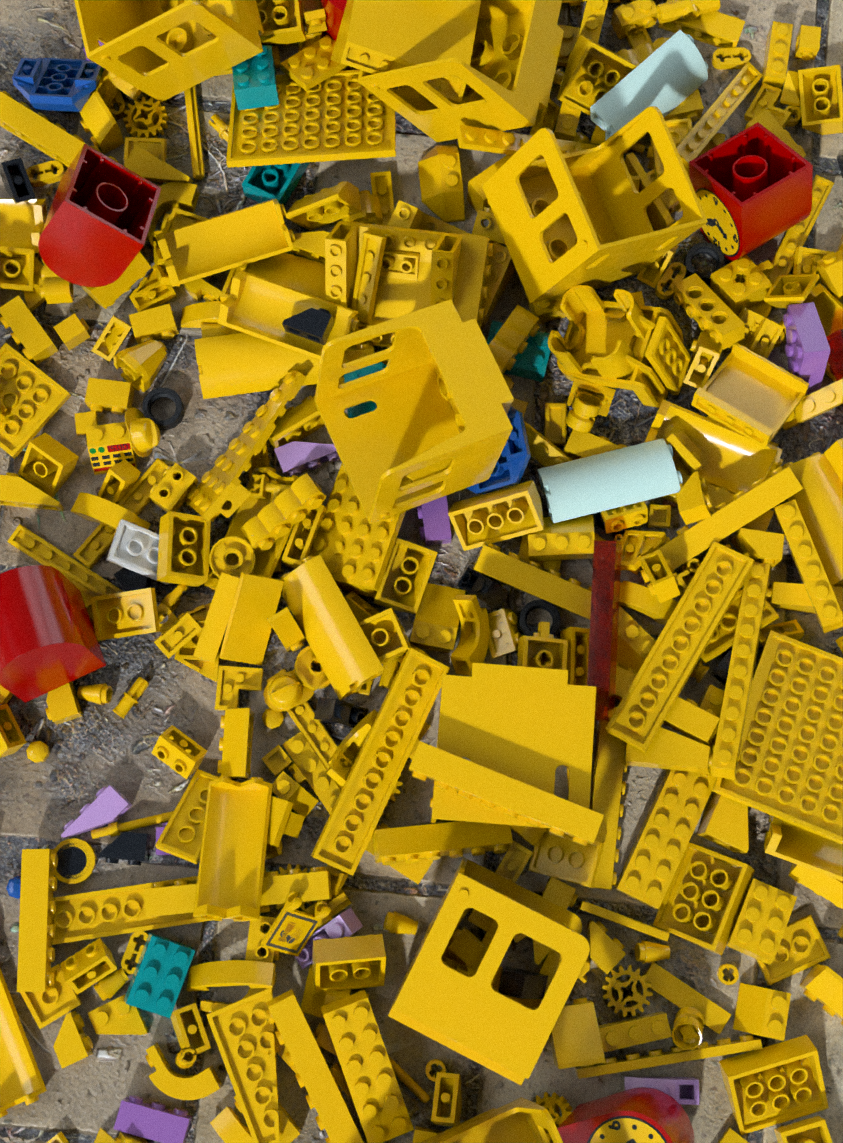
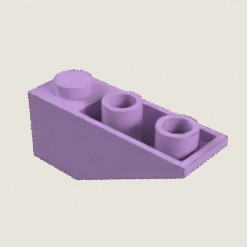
M293 441L274 449L285 477L299 476L302 473L301 471L309 468L314 470L322 465L321 463L326 461L334 462L340 459L333 444Z
M110 785L108 787L104 786L97 792L96 800L92 804L87 803L80 810L79 813L81 815L75 821L72 819L64 826L63 829L65 831L61 836L63 838H71L117 822L129 810L132 804L115 787Z
M350 907L314 932L299 956L294 957L301 968L304 969L312 963L313 940L351 936L362 928L363 925Z
M624 1076V1091L640 1087L653 1088L668 1094L680 1105H699V1080L694 1077Z

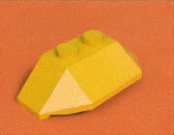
M436 145L418 161L422 203L440 217L443 222L465 221L463 184L457 145Z

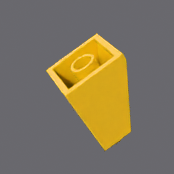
M714 793L696 835L736 854L747 853L749 849L748 806Z
M587 997L573 999L574 1003L564 1005L550 1034L554 1064L558 1069L605 1063L594 1003L587 1001Z

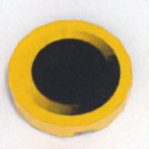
M71 838L60 842L54 848L55 854L58 855V865L54 868V875L60 881L67 884H78L90 877L96 867V854L90 844L78 838Z

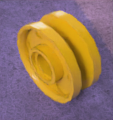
M228 536L220 539L213 545L209 554V565L212 573L218 579H220L222 571L238 577L241 576V572L252 574L255 567V553L252 546L246 540L237 536ZM229 555H235L239 561L236 565L231 566L226 562V558Z

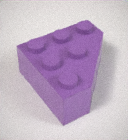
M814 302L788 305L787 314H784L783 318L784 326L786 327L787 345L785 352L788 357V372L809 383L806 394H811L820 390L831 349Z

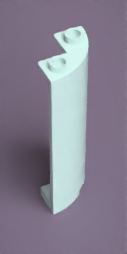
M679 30L590 107L591 121L605 131L606 140L647 107L656 106L662 112L663 117L667 116L708 80V64L703 60L702 55L695 46L694 39L689 34Z
M662 438L537 469L541 490L546 496L551 520L553 523L678 493L681 490L680 484L683 481L680 471H676L672 458V446L670 444L667 445Z

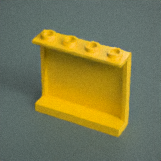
M736 342L733 344L731 353L704 387H699L696 390L691 405L766 448L805 397L809 383Z

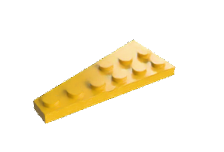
M267 988L206 1015L254 1143H280L281 1141L274 1023L270 1024L265 1013L268 1010L267 1001L273 999V988Z

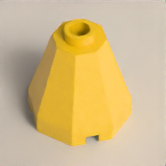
M146 341L119 351L113 356L114 366L117 370L119 368L122 369L121 377L126 382H131L135 390L139 391L141 389L142 392H145L151 387L167 358V348L161 341Z

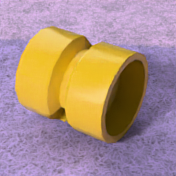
M577 393L572 403L573 409L569 410L566 417V424L576 431L590 432L596 420L595 417L602 406L601 400L590 393Z
M685 1007L680 1009L675 1015L672 1039L681 1049L693 1050L702 1042L705 1020L699 1010Z

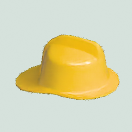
M133 407L128 408L125 412V423L131 447L138 456L147 457L160 442V430L154 421L150 418H145L141 411Z
M295 670L269 681L264 688L263 696L269 708L274 711L283 712L311 699L315 690H310L302 685L295 675Z

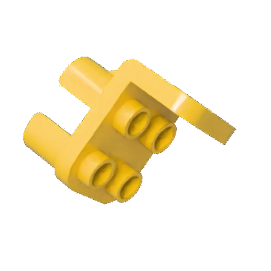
M577 285L570 288L564 294L560 304V309L570 321L564 339L558 331L554 330L550 332L548 337V347L557 358V365L560 371L571 381L577 378L601 386L633 390L644 406L659 408L662 400H666L669 391L646 358L645 353L659 316L667 317L683 343L682 330L671 312L661 307L638 305L631 293L626 290L616 289L613 296L617 302L601 300L590 286Z

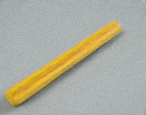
M195 85L185 90L184 94L193 178L202 180L205 177Z

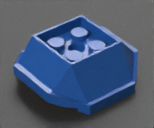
M21 58L12 76L13 85L24 95L35 110L81 112L90 93L97 88L104 68L93 61L83 59Z
M512 406L507 416L513 430L489 480L467 487V489L475 494L482 495L519 484L531 453L523 415Z

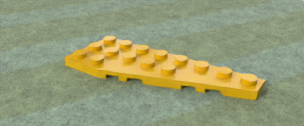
M293 370L286 374L282 385L272 391L267 403L258 408L253 420L244 425L242 428L243 432L239 437L234 438L230 442L229 449L224 455L222 454L216 459L215 466L210 471H207L202 476L200 484L188 493L185 502L208 522L241 482L238 479L243 471L247 472L249 470L252 456H256L262 450L276 428L274 424L276 418L282 417L285 414V404L287 401L289 402L295 398L307 378L301 372Z

